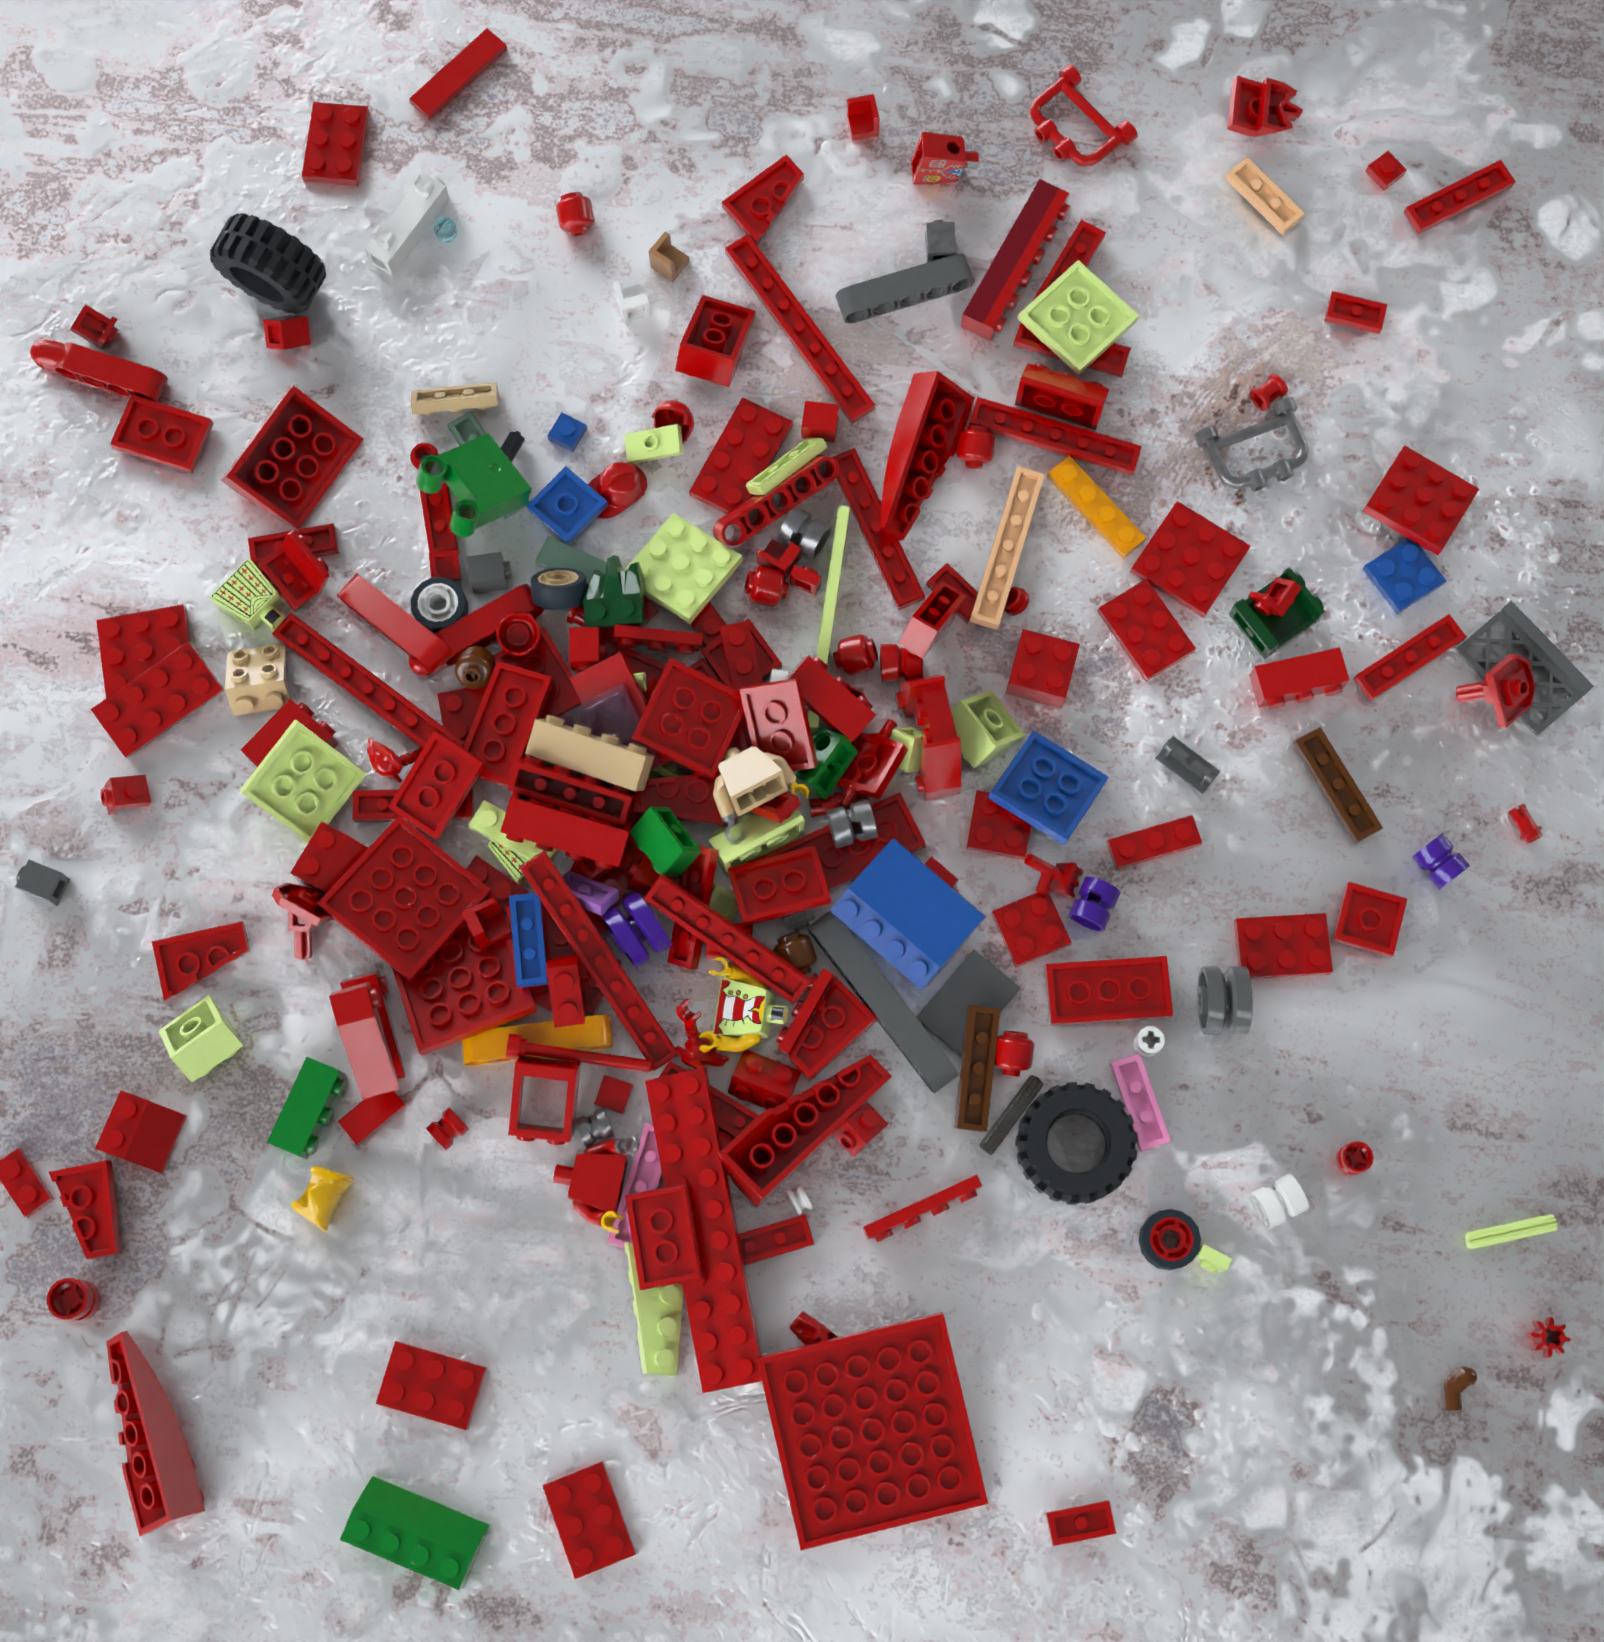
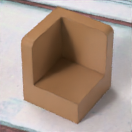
M664 232L648 251L651 268L671 282H674L690 262L689 256L671 245V237L667 232Z

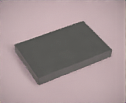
M973 949L916 1017L927 1030L962 1058L968 1005L998 1008L1001 1013L1020 990V987Z

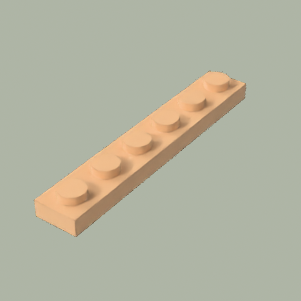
M1017 466L969 622L998 630L1045 474Z

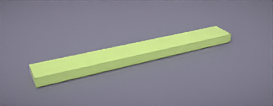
M847 506L838 507L817 649V657L825 662L827 666L849 524L850 507ZM809 709L808 720L811 734L814 736L819 729L820 718Z

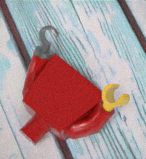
M634 1135L629 1136L627 1139L604 1140L586 1147L582 1154H576L574 1167L556 1164L553 1176V1183L569 1185L568 1198L573 1200L572 1205L575 1211L588 1223L603 1227L615 1234L619 1233V1230L613 1228L614 1221L618 1218L624 1220L623 1216L616 1213L621 1200L629 1157L624 1154L631 1148L633 1141V1152H637L640 1147V1141Z

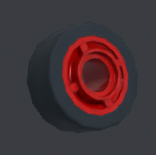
M1167 1209L1158 1211L1146 1219L1140 1229L1138 1241L1141 1253L1150 1264L1159 1269L1170 1271L1183 1268L1195 1259L1200 1250L1201 1236L1198 1226L1190 1216L1182 1211ZM1169 1231L1176 1236L1177 1244L1174 1248H1168L1164 1245L1162 1240L1164 1232Z

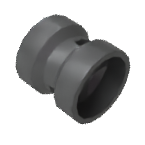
M604 1107L595 1110L590 1117L583 1115L575 1118L577 1129L585 1147L595 1144L596 1139H608L614 1136Z

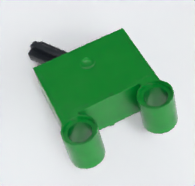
M511 431L501 448L490 434L487 433L438 456L429 455L422 459L416 479L418 488L425 493H437L440 491L444 481L459 500L454 507L450 520V529L455 535L469 537L474 534L477 528L526 506L532 488L512 464L525 441V438L521 436V432Z

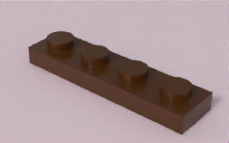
M1319 727L1295 740L1293 745L1354 844L1383 829L1381 823L1322 728Z
M968 1005L954 1128L987 1132L1000 1009L974 1005Z

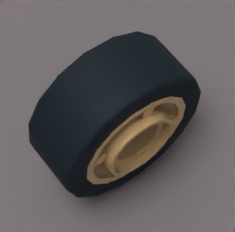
M570 568L546 569L537 572L530 580L532 602L540 608L563 610L583 604L587 582L586 576L581 571Z

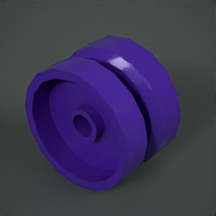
M634 890L622 899V905L629 916L627 919L615 906H611L600 917L608 928V933L618 949L638 969L650 961V955L643 944L644 941L658 954L671 947L672 943L648 905L638 892Z

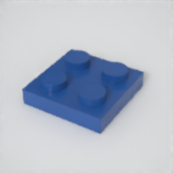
M565 466L526 505V508L561 540L570 545L609 505L601 495Z
M1409 538L1363 567L1364 572L1397 615L1443 586L1446 582V579L1420 545Z

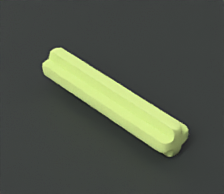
M1549 1214L1467 1232L1464 1236L1467 1247L1474 1249L1556 1231L1558 1224L1555 1216Z

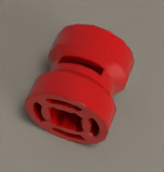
M450 1107L442 1112V1118L438 1122H432L426 1127L427 1131L446 1151L453 1145L455 1137L463 1136L470 1130Z
M1355 1141L1346 1144L1336 1154L1338 1168L1348 1175L1364 1172L1373 1164V1151L1364 1142Z

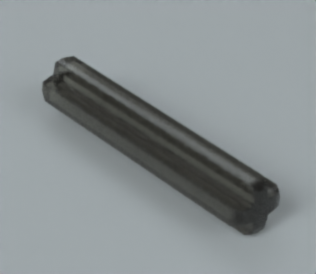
M1034 1075L1029 1076L979 1144V1147L984 1152L992 1155L1041 1090L1044 1083Z

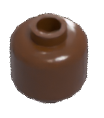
M471 646L466 648L459 655L455 665L457 680L461 685L469 689L475 690L488 685L496 665L494 656L484 647Z
M800 931L779 937L777 939L778 944L774 946L773 951L805 974L810 973V966L817 961V955L810 937L806 934H800Z

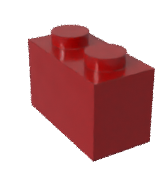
M577 955L546 959L554 1028L585 1024V1010Z

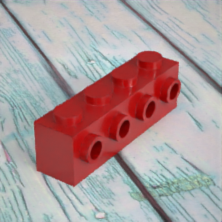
M530 755L515 761L507 790L621 826L627 823L636 793L629 791L630 789L615 784L600 782L601 779L586 774L583 776L573 774L571 769L557 764L554 767L544 765V760Z

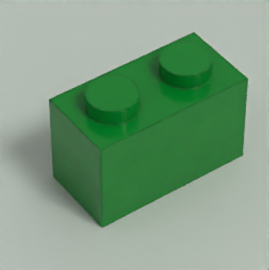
M649 807L630 831V834L636 840L637 847L647 855L653 863L654 870L660 875L662 873L665 876H681L702 851L669 807Z

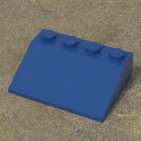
M895 838L883 848L830 909V912L921 990L933 982L986 917Z

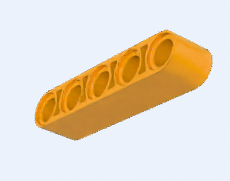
M610 1015L585 1016V1024L554 1028V1021L493 1028L462 1040L463 1060L466 1066L515 1061V1059L505 1058L509 1034L521 1035V1038L527 1039L528 1043L584 1051L613 1047Z

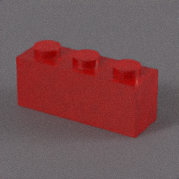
M941 581L912 615L898 644L904 647L910 654L917 655L923 659L953 622L966 595Z
M1340 647L1254 666L1249 674L1258 708L1268 706L1269 709L1282 707L1287 701L1296 700L1297 703L1306 702L1318 694L1325 693V696L1337 695L1343 691L1342 689L1350 681Z
M809 655L806 656L785 680L799 678L805 706L836 733L844 735L850 743L854 742L876 716L871 710L873 705L864 697L859 695L857 698L849 691L851 686L840 676L834 678L826 671L828 666L817 656H814V658H811Z

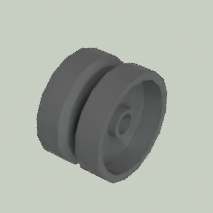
M1202 966L1200 968L1197 985V1006L1199 1024L1203 1034H1220L1225 1025L1231 1034H1247L1249 1032L1252 1022L1253 998L1251 978L1246 966H1230L1224 975L1218 966Z

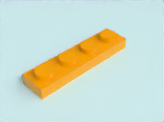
M1070 455L1048 472L1047 478L1123 559L1145 542L1146 537Z

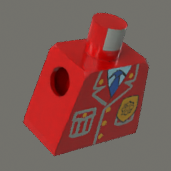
M922 132L911 157L913 185L956 182L963 168L977 169L979 154L977 151H965L964 138L961 136Z

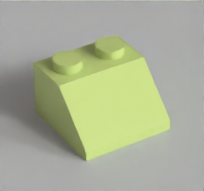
M992 690L960 700L951 709L957 737H960L962 756L973 768L989 763L1026 736Z
M210 994L159 1030L170 1058L192 1083L198 1078L208 1075L213 1067L224 1059L234 1056L238 1049L243 1046L237 1032Z

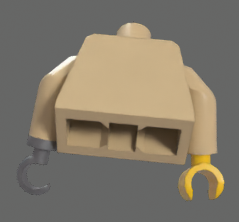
M736 747L730 748L724 755L725 761L721 762L718 766L721 775L715 780L713 798L722 821H727L728 826L726 827L725 835L730 841L736 842L743 837L742 832L738 838H732L729 835L730 828L736 826L734 818L789 791L787 785L791 789L792 794L801 792L808 799V787L796 782L797 777L786 760L775 754L763 753L757 747H750L742 752Z

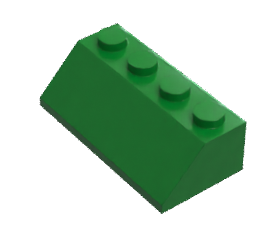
M372 1476L354 1505L340 1540L460 1590L465 1587L490 1524Z

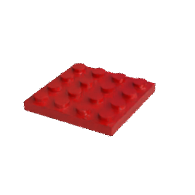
M398 816L321 898L317 905L411 983L466 922L462 912L484 902L491 894V889L401 816Z
M465 922L411 983L392 968L417 1049L421 1056L538 1011L530 988H518L516 985L514 949L511 935L479 949Z

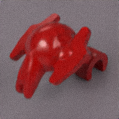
M372 737L369 738L367 753L375 772L381 776H387L398 783L402 782V779L397 775L401 772L402 766L415 763L423 750L418 748L399 757L387 746L377 741L374 742Z
M685 999L676 1007V1013L680 1020L684 1022L688 1038L685 1042V1049L680 1046L675 1048L681 1058V1062L693 1069L705 1067L704 1065L724 1066L729 1061V1057L718 1054L716 1047L709 1052H702L699 1049L701 1045L710 1046L711 1043L708 1038L699 1037L702 1033L698 1032L696 1021L701 1017L702 1013L700 1011L697 1013L691 1012L688 1008V1004L691 1001L690 999Z

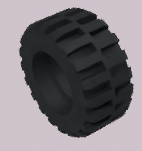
M245 213L229 217L210 250V260L214 268L220 271V274L225 279L231 281V284L243 290L247 295L258 299L259 302L289 314H299L308 310L326 278L325 265L321 262L320 257L312 252L311 248L304 245L297 237L290 235L281 227H277L265 219L261 220L254 215L248 216Z
M1069 1082L1064 1086L1057 1085L1050 1088L1034 1100L1020 1120L1015 1146L1018 1149V1154L1016 1155L1018 1164L1022 1165L1027 1181L1029 1179L1035 1185L1034 1188L1039 1193L1047 1194L1050 1196L1049 1199L1056 1202L1064 1201L1070 1205L1078 1203L1088 1204L1104 1198L1116 1190L1125 1178L1129 1176L1133 1169V1161L1137 1157L1138 1150H1135V1144L1138 1142V1135L1132 1127L1134 1120L1131 1114H1126L1123 1109L1125 1105L1120 1099L1118 1101L1114 1100L1110 1096L1111 1092L1104 1088L1102 1091L1096 1089L1094 1084L1085 1083L1084 1085H1077V1082ZM1068 1115H1082L1092 1120L1100 1128L1105 1139V1151L1096 1167L1086 1172L1073 1173L1062 1169L1053 1161L1048 1151L1047 1138L1052 1125L1060 1118Z

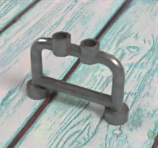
M1293 397L1282 399L1272 406L1276 416L1274 418L1219 437L1215 426L1206 427L1194 434L1198 447H1205L1214 469L1224 485L1234 489L1250 486L1252 492H1256L1268 485L1267 479L1276 476L1278 482L1290 479L1294 476L1293 470L1305 463L1308 458L1309 447L1294 415L1298 407ZM1287 425L1297 447L1295 457L1279 460L1263 469L1252 470L1242 477H1233L1229 473L1219 451L1220 449Z

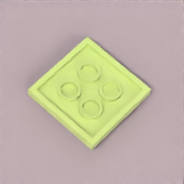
M1079 260L1018 315V320L1078 375L1139 319V315Z
M673 513L630 564L639 562L645 578L646 596L691 624L743 562V557L738 552Z
M294 720L239 792L309 842L321 821L326 824L330 823L367 773L299 721Z

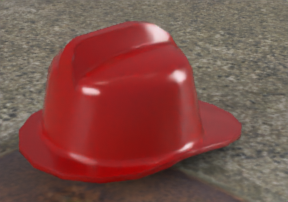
M615 462L609 464L602 473L591 480L588 485L601 495L609 505L597 518H612L623 512L645 494L647 478L638 466L625 462Z

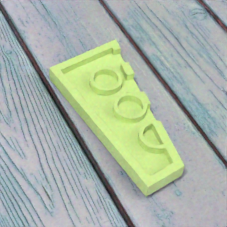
M626 1242L624 1247L629 1261L630 1269L628 1270V1275L633 1289L634 1315L637 1316L639 1330L637 1336L643 1374L677 1376L684 1294L683 1284L679 1283L640 1290L633 1243Z

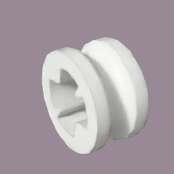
M801 1184L796 1185V1190L791 1191L789 1189L786 1192L800 1216L803 1214L802 1211L804 1209L811 1210L813 1207Z

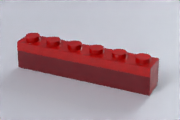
M1038 180L963 312L962 328L989 341L992 340L996 332L999 334L1002 332L1007 322L1005 315L1008 310L1013 311L1020 298V295H1018L1021 287L1026 288L1033 275L1030 272L1034 264L1039 266L1045 254L1043 248L1046 242L1052 243L1058 231V228L1055 226L1059 220H1065L1070 210V205L1067 204L1069 192L1044 180Z

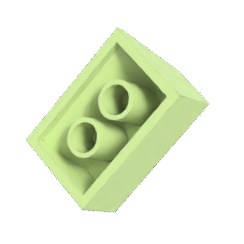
M797 809L788 819L781 823L756 814L754 815L753 813H747L738 819L736 826L729 830V835L732 838H738L742 832L743 837L741 840L736 842L728 840L725 835V826L711 834L712 838L708 842L710 848L719 850L717 861L726 877H728L727 868L745 864L805 835V820Z

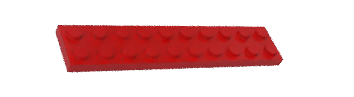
M701 1067L646 1080V1090L664 1187L688 1184L704 1279L684 1282L682 1284L702 1392L707 1393L761 1382L757 1358L762 1356L727 1172L718 1157L722 1146L707 1068Z

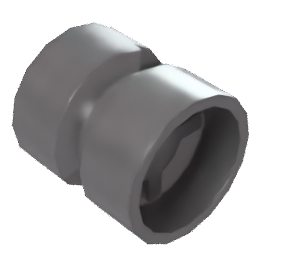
M795 506L783 522L778 539L789 545L791 542L799 545L802 553L814 559L826 544L831 534L832 526L819 518L812 520L810 513Z
M868 800L852 803L850 809L847 810L843 806L826 810L836 848L851 845L856 838L862 842L878 837L873 812Z

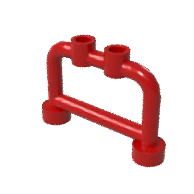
M1071 64L1066 65L1060 70V78L1031 103L1030 116L1038 126L1034 129L1035 135L1041 142H1046L1050 139L1056 145L1053 147V152L1060 161L1069 158L1077 165L1084 167L1093 166L1120 144L1129 145L1138 137L1135 127L1127 120H1123L1114 128L1075 89L1082 82V78L1078 70ZM1061 91L1109 138L1108 141L1090 155H1082L1076 149L1073 141L1068 137H1064L1057 130L1055 123L1051 119H1046L1041 114V108Z

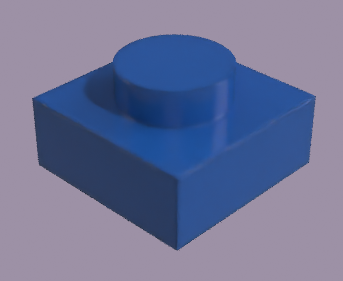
M561 412L547 435L548 440L574 452L585 434L587 426Z

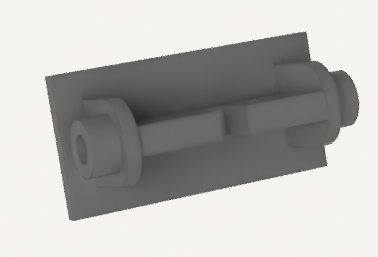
M1174 736L1166 742L1155 758L1202 794L1221 772Z

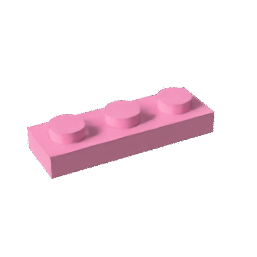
M1140 1053L1111 1062L1109 1065L1122 1102L1125 1105L1127 1115L1131 1114L1134 1120L1132 1127L1138 1135L1137 1145L1140 1152L1170 1143L1171 1140Z

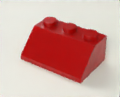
M1027 363L1020 378L1015 405L1096 431L1109 388H1105L1102 384L1095 381L1087 382L1077 379L1070 373H1058L1049 370L1048 367L1042 364L1033 365Z

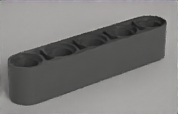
M955 254L847 286L839 290L835 297L845 323L852 324L963 291L971 287L975 280L966 256L964 254Z

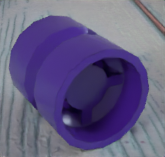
M1443 833L1412 856L1423 870H1430L1429 878L1439 890L1470 867L1469 863L1460 853L1453 854V845Z
M1088 876L1085 877L1078 892L1081 899H1075L1068 917L1087 929L1104 932L1111 916L1108 910L1114 909L1121 892L1106 881Z

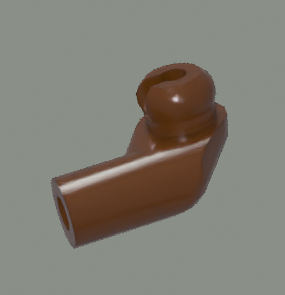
M1462 1366L1456 1368L1445 1379L1444 1395L1446 1410H1462L1461 1392L1470 1384L1476 1383L1477 1374L1475 1370Z

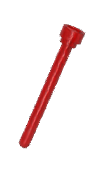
M509 1034L505 1058L517 1060L518 1057L524 1058L525 1055L643 1072H651L654 1069V1063L651 1060L528 1043L527 1039H522L521 1035Z

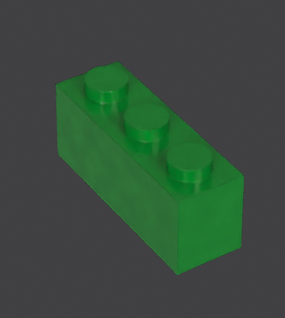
M306 1057L267 1143L306 1160L309 1154L313 1155L320 1143V1138L318 1137L322 1126L328 1125L333 1115L331 1106L335 1098H339L345 1089L346 1080L344 1078L346 1074Z

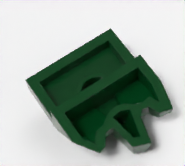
M613 555L607 558L606 574H602L600 570H594L583 597L585 627L608 629L614 628L615 624L627 626L645 624L643 599L646 597L645 578L639 562L630 564L629 568L624 571L619 556Z

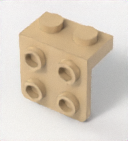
M269 644L263 647L237 649L227 654L224 690L233 716L280 709L289 699L292 700L285 678L287 650L284 644Z

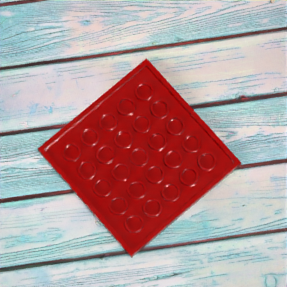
M943 1312L775 1352L757 1358L801 1550L988 1504Z

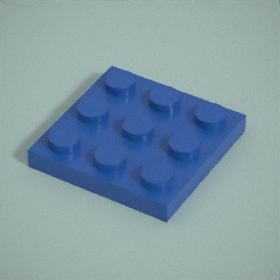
M1033 730L990 792L988 798L1065 846L1109 777Z

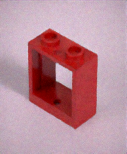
M530 1056L519 1057L515 1062L508 1135L516 1136V1139L520 1141H534L535 1138L545 1139L547 1143L552 1145H564L565 1142H570L575 1131L581 1063ZM524 1076L568 1081L563 1128L520 1123Z

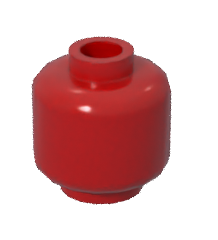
M571 192L560 197L561 200L556 205L560 229L565 232H571V236L587 234V229L593 226L595 222L591 200L583 196L581 192Z
M970 425L967 426L966 430L959 433L956 455L959 460L965 462V467L982 469L983 464L990 463L993 460L996 439L989 432V428Z
M758 566L754 571L748 572L744 593L748 594V598L752 603L774 607L779 603L780 599H786L789 583L784 582L782 571Z
M863 634L841 639L838 642L837 651L833 652L837 669L843 668L844 672L849 676L871 671L874 668L875 662L879 660L874 640L872 638L868 639Z
M1005 1030L1003 1035L997 1037L994 1065L1002 1069L1003 1075L1019 1077L1021 1071H1027L1032 1067L1034 1042L1028 1038L1027 1033Z

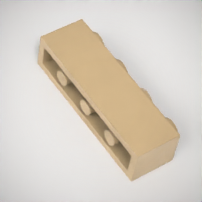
M547 715L546 719H535L525 754L633 791L645 790L655 757L646 753V747L634 743H629V746L619 744V738L608 734H602L601 737L592 735V729L574 724L573 728L563 725L564 720L555 716Z

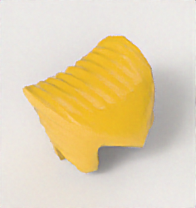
M313 1166L309 1169L312 1175L305 1192L296 1202L293 1201L291 1206L296 1213L307 1218L308 1221H311L326 1232L329 1227L330 1217H332L339 1199H341L348 1186L352 1184L354 1178L324 1167Z

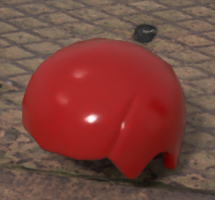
M676 400L663 401L655 408L651 416L654 419L652 429L674 424L680 425L683 444L693 432L695 425L694 417L684 403Z
M512 612L501 619L496 629L497 642L506 653L513 656H526L537 649L541 641V627L538 621L529 613Z

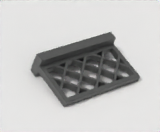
M1512 600L1455 650L1483 680L1485 674L1489 672V664H1498L1502 661L1500 659H1489L1490 644H1507L1506 657L1511 654L1512 645H1523L1528 650L1531 670L1532 666L1544 667L1549 672L1548 682H1535L1536 687H1548L1547 703L1532 702L1531 707L1547 708V720L1538 727L1530 718V708L1519 717L1536 736L1594 687ZM1500 621L1508 629L1507 639H1490L1491 627L1496 622ZM1486 632V638H1479ZM1512 634L1517 640H1512ZM1472 643H1486L1485 659L1473 658L1465 649ZM1534 656L1537 661H1532V657ZM1479 663L1485 664V668L1483 669ZM1553 677H1554L1559 683H1553ZM1553 688H1564L1573 698L1566 704L1552 703ZM1552 708H1560L1552 715Z

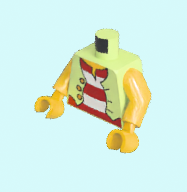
M722 957L712 959L713 961L720 962L722 970L716 972L710 969L709 973L712 976L725 974L726 978H721L714 1031H705L699 1035L700 1038H708L711 1043L710 1046L701 1045L699 1049L702 1052H709L714 1047L718 1051L742 1052L758 1044L761 1038L769 1037L771 1023H787L788 1007L774 1005L775 995L768 991V987L738 966L733 964L728 966L727 961Z

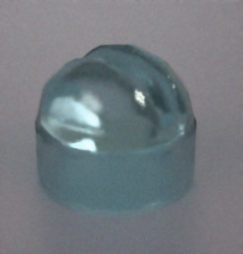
M441 217L435 222L434 232L439 241L451 242L456 238L457 228L454 221L448 217Z

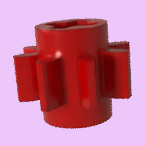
M1553 1317L1545 1319V1326L1540 1321L1532 1322L1535 1329L1533 1333L1526 1335L1532 1338L1534 1343L1531 1347L1532 1351L1543 1350L1545 1358L1552 1356V1349L1557 1354L1565 1353L1562 1346L1565 1342L1571 1341L1570 1338L1565 1337L1563 1331L1566 1328L1565 1324L1554 1325ZM1546 1332H1551L1552 1334L1549 1338L1551 1343H1546L1545 1341L1548 1337Z

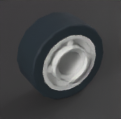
M433 577L421 582L414 590L410 600L411 611L415 619L433 634L454 624L469 613L468 601L461 587L453 580L444 577ZM437 603H446L442 610H433Z

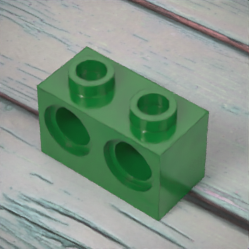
M819 727L812 737L818 766L812 769L793 772L797 777L796 782L798 784H804L808 787L809 793L826 799L859 751L844 735Z

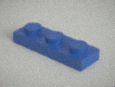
M536 893L509 896L516 985L518 988L548 985L542 902Z

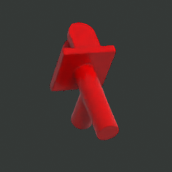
M1031 853L1026 856L1024 863L1041 873L1035 889L1036 892L1047 895L1048 891L1055 892L1065 898L1074 899V888L1079 886L1078 877L1082 876L1084 872L1081 868L1077 867L1076 863H1056V866H1053Z

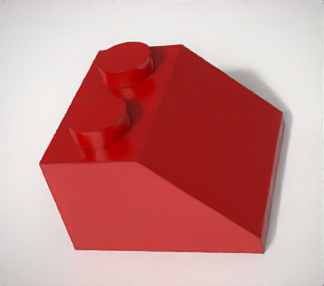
M120 1090L95 1149L163 1173L187 1115Z

